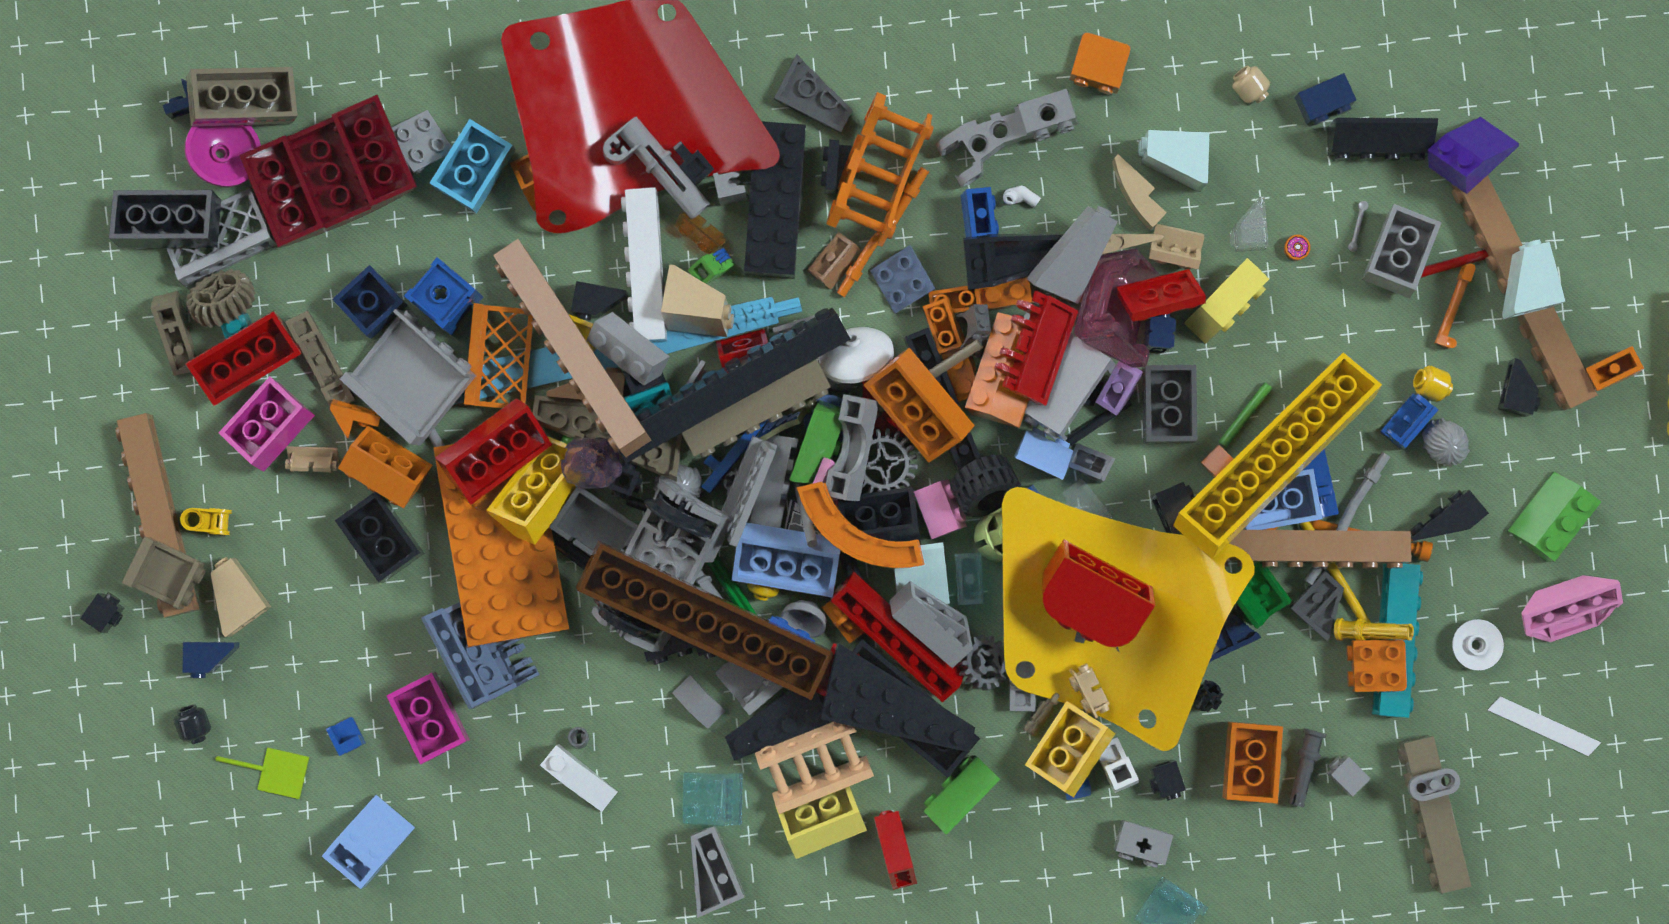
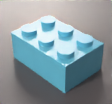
M469 119L430 181V184L438 191L477 214L516 149L509 142Z

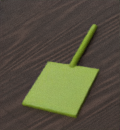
M267 747L263 766L217 756L215 760L262 771L257 790L300 799L309 757Z

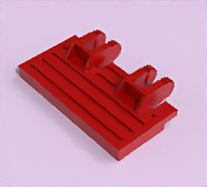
M1035 291L1031 301L1040 305L1039 307L1023 300H1017L1016 307L1031 314L1029 320L1020 315H1012L1011 322L1022 327L1015 349L1022 352L1023 355L1002 347L999 354L1014 361L1013 367L997 362L994 369L1007 375L1002 387L1038 405L1046 406L1078 310L1051 296Z

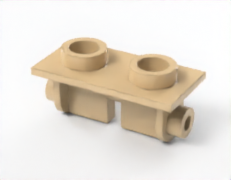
M287 446L288 459L285 461V468L290 469L291 472L308 471L309 467H313V472L332 473V471H337L340 465L338 448Z
M1083 664L1078 667L1079 672L1077 673L1070 669L1072 677L1069 678V681L1075 692L1080 691L1083 697L1080 703L1085 713H1091L1093 717L1098 718L1096 711L1099 710L1100 713L1108 711L1110 703L1102 688L1100 687L1094 691L1091 689V687L1099 684L1092 667H1089L1088 664Z

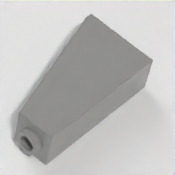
M1088 206L1029 274L1027 280L1034 286L1078 304L1118 222L1111 217L1112 212L1101 206H1098L1097 209Z

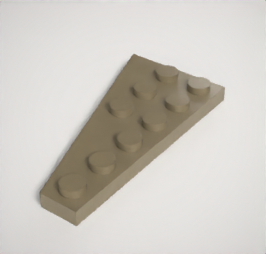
M535 395L532 413L541 426L623 459L619 451L616 453L608 442V439L611 438L608 431L603 433L596 424L595 419L598 416L595 411L590 413L582 400L549 398L547 396ZM681 433L630 461V463L677 482L683 434Z

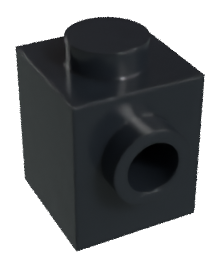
M109 592L107 594L97 593L80 619L100 633H108L112 626L116 627L123 618L121 613L124 607L119 604L121 600Z
M1170 760L1150 767L1153 778L1149 779L1154 794L1158 793L1161 798L1166 797L1167 801L1181 797L1180 792L1185 791L1186 788L1176 760Z

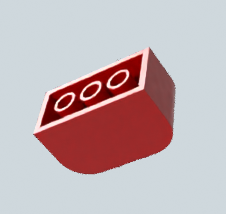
M1065 539L1059 545L1042 575L1043 604L1047 613L1057 620L1058 624L1067 630L1072 628L1079 632L1085 640L1090 642L1096 641L1107 647H1121L1130 643L1137 636L1155 607L1152 586Z

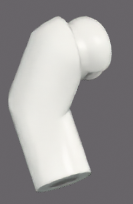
M1022 185L1009 188L1003 194V201L1007 205L1024 201L1035 208L1041 197Z

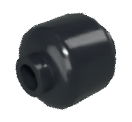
M196 704L179 709L177 711L178 715L174 718V725L182 741H191V744L204 741L206 739L205 735L211 730V724L205 709L197 707Z

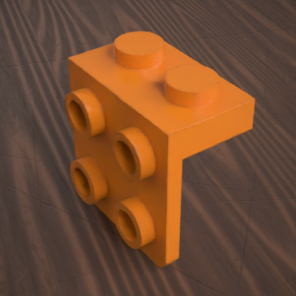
M1084 33L1069 80L1074 81V84L1081 87L1091 86L1098 88L1099 92L1105 94H1117L1131 50L1130 46L1091 33Z
M1403 640L1351 641V646H1347V661L1352 662V671L1347 672L1348 687H1352L1353 692L1404 691L1406 689V649Z

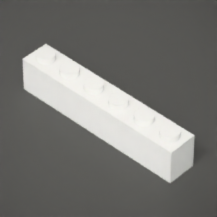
M656 188L625 190V197H621L622 212L627 213V222H623L624 237H628L629 247L624 248L625 261L630 262V272H626L627 287H631L632 297H628V310L633 312L634 321L630 322L629 325L649 341L663 342L667 341V327L661 314L664 280L658 191Z

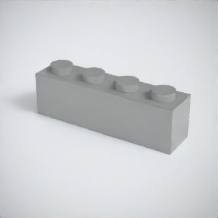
M774 435L766 441L777 445L776 452L747 523L781 528L791 482L790 477L794 468L799 441L796 438Z

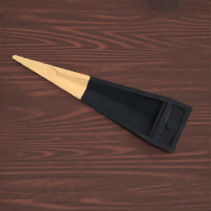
M987 234L963 238L968 290L994 287L1029 276L1064 234ZM1111 234L1102 254L1160 240L1164 236L1161 234Z

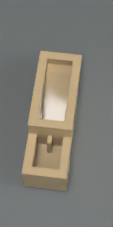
M1118 154L1112 163L1120 189L1136 216L1151 231L1167 212L1149 197L1155 188Z

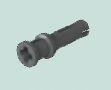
M1306 728L1303 730L1305 737L1302 748L1298 750V756L1301 757L1288 801L1289 804L1299 807L1305 806L1315 761L1321 758L1319 754L1323 738H1326L1327 735Z

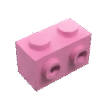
M949 479L914 491L932 539L967 527L965 523L966 515L958 505L950 487Z

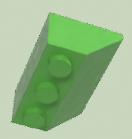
M819 400L792 471L791 481L813 484L823 458L831 460L832 455H838L842 444L841 441H838L840 432H843L842 424L839 421L841 407Z
M1553 472L1507 531L1546 562H1555L1601 501L1582 486Z
M976 755L973 759L968 756L959 765L961 771L955 777L951 774L941 784L943 789L940 793L936 795L933 792L923 803L926 806L923 809L924 813L946 835L1000 780Z

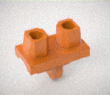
M831 601L821 607L849 643L864 633L857 624Z

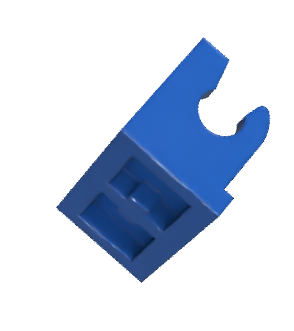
M1413 393L1380 432L1400 450L1405 449L1436 414L1438 409L1421 395Z

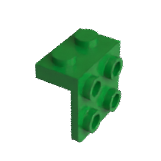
M1262 563L1254 565V575L1235 603L1244 612L1243 617L1246 622L1251 626L1253 625L1256 629L1260 628L1271 615L1292 601L1271 571L1266 567H1262Z

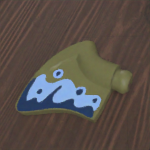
M810 397L804 400L805 406L793 412L791 408L781 412L783 417L772 423L767 421L757 437L767 440L786 428L800 424L805 415L815 409L817 401L814 397Z

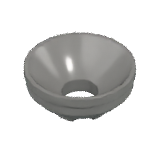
M799 600L790 603L781 614V618L785 619L789 626L806 631L810 634V638L818 637L825 631L826 617L818 605L811 600Z

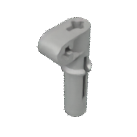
M637 117L627 122L604 143V157L607 162L613 165L622 164L635 153L646 166V172L648 174L652 173L691 220L710 205V202L671 158L670 155L672 153L666 151ZM621 136L631 150L628 151L622 146L620 150L621 155L617 153L612 155L611 146L618 148L620 141L617 138ZM648 148L656 156L659 162L667 169V171L673 176V178L678 182V184L684 189V192L681 191V189L676 185V183L670 178V176L664 171V169L659 165V163L647 151Z

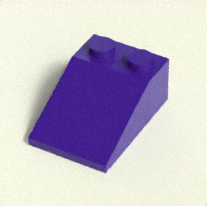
M1479 117L1446 133L1428 149L1429 168L1467 194L1519 147V143L1482 117Z

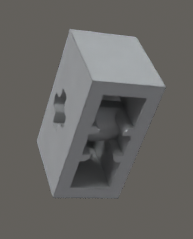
M1121 820L1114 850L1119 852L1118 856L1133 861L1134 856L1144 859L1143 864L1158 868V864H1166L1174 835ZM1143 838H1145V842L1149 846L1140 851V847L1136 845L1137 841L1142 842Z

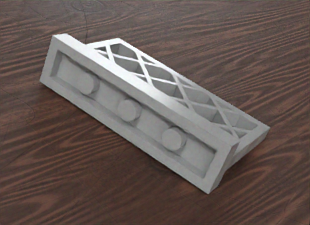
M251 188L221 201L220 210L224 209L230 212L224 224L219 222V226L223 228L218 238V247L214 248L213 252L206 255L200 253L201 248H195V251L189 248H177L176 252H174L173 248H166L175 268V275L178 281L185 287L202 280L203 277L210 276L212 272L215 274L220 270L277 245ZM249 197L251 206L248 213L236 210L239 202ZM234 214L245 217L241 229L230 226ZM250 219L259 221L262 227L261 230L253 234L246 232ZM227 230L239 233L236 241L231 244L223 242ZM182 251L193 254L188 264L180 266L178 259Z
M753 435L722 509V512L732 517L727 529L726 539L729 544L736 547L777 448L776 444Z

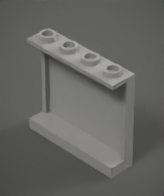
M395 309L393 312L397 315L396 319L354 372H345L340 380L409 444L421 446L477 375L470 370L472 366L463 358L458 359L452 354L454 352L452 347L443 341L440 343L434 338L436 333L425 325L422 327L417 322L419 318L407 309L406 311Z
M1026 312L1024 318L1029 320L1031 314ZM1070 334L1047 405H1038L1029 400L1023 420L1033 427H1036L1037 424L1045 428L1043 432L1054 440L1059 437L1066 441L1067 437L1064 433L1106 371L1111 374L1116 364L1107 355Z

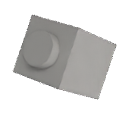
M1338 756L1329 765L1330 770L1327 772L1340 788L1352 797L1371 779L1348 756H1343L1342 758Z

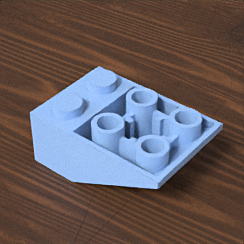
M376 795L336 838L322 857L357 887L362 889L374 878L415 827Z

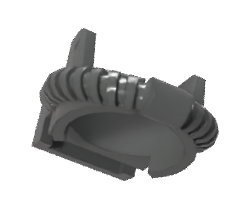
M974 304L965 313L958 314L956 319L958 322L968 324L967 336L964 343L960 346V350L978 340L982 345V349L975 352L973 356L980 358L987 345L991 327L988 305Z

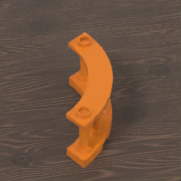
M877 92L864 118L866 122L861 131L862 135L857 134L837 186L839 190L837 199L832 201L826 224L836 228L839 220H845L846 218L880 232L878 246L882 247L886 239H891L895 232L896 225L893 222L903 189L924 140L930 139L934 126L931 125L932 115L929 113L923 124H920L887 110L888 107L884 106L886 95ZM884 119L918 133L911 149L877 136L873 130L878 120L882 121ZM873 144L906 158L900 176L865 162L862 156L866 146ZM862 171L896 185L891 200L887 201L856 188V185L853 184L856 172L860 173ZM853 197L887 211L884 222L882 223L849 209L850 206L846 205L848 198L851 199Z
M823 481L797 487L800 500L813 524L830 543L842 552L860 561L881 567L910 568L925 565L919 540L903 542L882 540L870 536L853 526L837 509L829 494L827 485Z

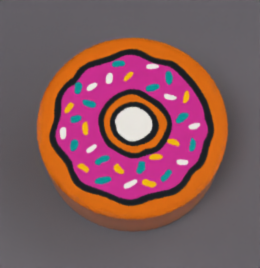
M1293 235L1286 240L1284 252L1291 260H1302L1310 252V243L1302 235Z

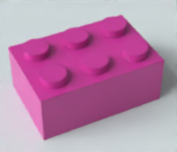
M269 376L220 430L219 434L251 465L264 472L315 415L282 384Z
M432 672L386 695L420 764L426 763L470 740L437 672Z

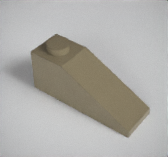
M178 291L155 296L150 308L173 375L188 373L190 370L186 363L195 358L196 354L180 294Z

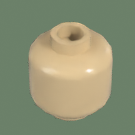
M1247 65L1234 75L1232 87L1245 103H1252L1254 101L1260 103L1268 96L1267 90L1269 89L1270 81L1258 67H1249Z

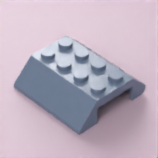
M460 602L445 609L441 608L421 618L469 710L485 704L540 675L535 665L519 674L517 673V670L533 662L531 657H526L515 665L511 664L508 657L522 652L526 647L521 643L508 651L505 648L520 641L521 638L468 648Z

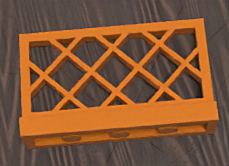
M473 303L468 363L472 366L470 370L477 376L465 389L464 405L504 408L509 403L503 395L513 387L521 394L520 401L526 402L533 328L531 324L533 316L531 314L528 316L527 326L519 332L510 320L517 314L526 315L522 309ZM488 311L499 312L505 321L493 329L487 321ZM504 313L513 314L509 318H507V316ZM508 323L517 334L505 343L496 331ZM487 326L491 330L488 335H486ZM527 330V335L525 339L522 336V333ZM492 334L503 344L493 354L485 347V340ZM519 336L526 346L525 351L517 357L507 345ZM506 348L514 360L502 368L494 356ZM485 351L489 357L483 361ZM523 355H525L524 365L519 360ZM492 359L500 371L491 379H488L482 370L483 365ZM517 361L523 369V376L514 382L505 370ZM501 373L512 383L502 393L492 384V381ZM483 376V378L487 382L481 386V380ZM522 380V388L520 389L517 383ZM488 384L498 394L491 402L480 401V391ZM501 398L504 403H495V401Z

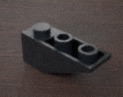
M1458 490L1448 498L1449 504L1444 508L1438 506L1429 514L1430 519L1426 523L1422 524V522H1419L1409 530L1411 531V541L1469 530L1488 515L1489 512L1470 490L1463 492Z

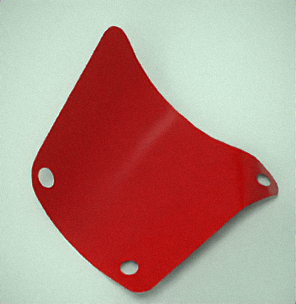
M624 0L578 12L518 22L509 25L502 33L501 44L533 173L536 221L542 229L548 232H572L603 220L622 208L621 197H625V190L656 188L657 191L665 189L652 173L637 175L646 166L635 153L620 165L610 164L604 157L603 147L606 140L634 117H637L666 151L672 153L670 156L678 166L684 160L673 147L680 141L691 154L699 150L715 169L708 176H713L714 173L722 174L742 170L767 169L775 166L779 160L780 154L777 144L690 12L679 0ZM670 4L675 8L676 16L673 20L663 21L659 18L658 9L661 5ZM536 32L546 33L550 39L549 46L543 50L535 49L530 43L531 36ZM621 136L617 138L620 141V146L618 148L611 146L612 155L614 153L621 155L620 150L622 146L628 151L631 150ZM648 148L647 151L659 163V165L676 183V185H679L678 182L673 178V176L667 171V169L659 162L656 156ZM554 210L563 211L566 215L565 222L560 225L552 224L549 220L551 212Z

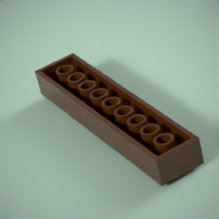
M599 540L576 585L577 591L810 700H812L834 654L830 649Z

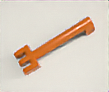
M1472 263L1463 265L1456 279L1458 280L1434 342L1447 349L1455 348L1457 345V341L1454 338L1448 337L1467 285L1471 282L1476 270L1475 265Z

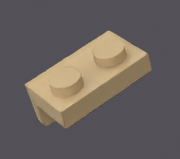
M1156 224L1153 234H1161L1164 237L1150 243L1149 259H1153L1160 264H1176L1183 269H1199L1204 234Z

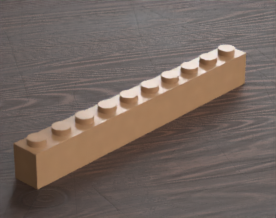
M1488 175L1467 194L1452 185L1454 189L1452 190V195L1458 204L1461 203L1465 211L1463 217L1467 225L1473 227L1476 233L1474 238L1478 247L1487 251L1489 257L1486 258V263L1491 271H1495L1499 279L1497 280V285L1500 291L1505 294L1512 255L1520 251L1519 247L1523 245ZM1554 307L1517 316L1521 323L1519 326L1520 331L1525 339H1529L1533 347L1531 348V353L1537 362L1540 361L1544 369L1542 375L1547 384L1552 385L1555 391L1553 396L1559 407H1563L1564 410L1571 409L1598 395Z
M515 240L493 256L498 262L494 267L502 278L507 276L510 283L507 284V287L514 297L519 295L522 299V302L519 303L526 316L531 314L535 319L531 324L539 335L544 333L547 340L544 341V344L552 355L557 353L560 359L556 362L564 374L567 372L571 374L570 384L577 394L582 391L586 397L582 400L583 404L590 413L595 411L598 418L595 419V422L603 433L608 431L611 438L608 439V442L616 453L621 451L627 457L650 442L651 439L520 240Z

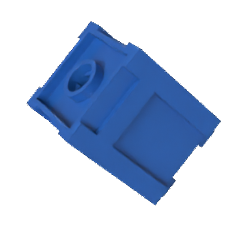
M436 257L430 264V269L413 289L410 288L404 297L442 329L452 335L458 328L456 325L472 308L473 303L478 304L484 296ZM445 287L447 289L445 292L446 298L436 300L437 294L434 292L435 289H443Z

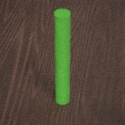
M1265 382L1218 441L1223 447L1227 448L1272 390L1270 385Z

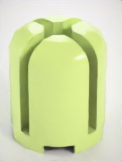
M1002 508L981 518L974 532L975 543L984 539L987 545L978 548L980 554L988 560L995 562L1003 561Z

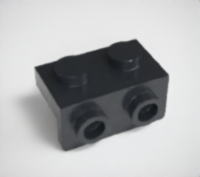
M829 139V146H824L823 161L827 162V171H822L821 186H825V194L838 195L839 190L837 186L852 148L851 145H839V140Z

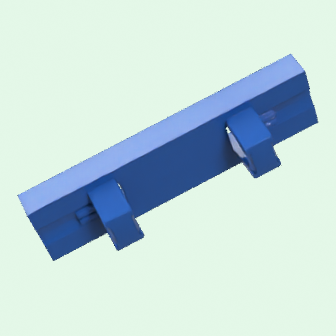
M768 419L759 423L760 429L748 435L745 432L721 463L711 455L706 458L704 463L713 472L701 486L710 494L725 477L726 472L730 471L747 450L752 435L757 437Z
M1324 448L1303 469L1314 470L1322 518L1339 514Z

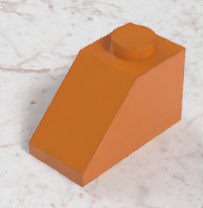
M1633 346L1587 367L1585 370L1596 391H1600L1640 373L1644 367Z

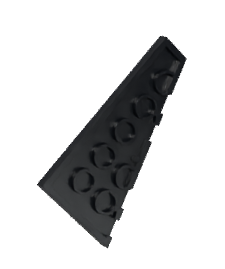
M837 643L820 719L970 752L976 727Z

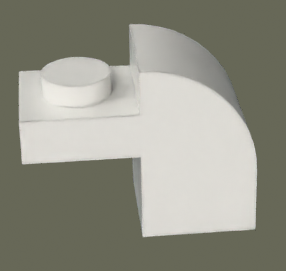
M1118 737L1112 739L1099 760L1114 793H1117L1139 783V779L1129 757H1126Z

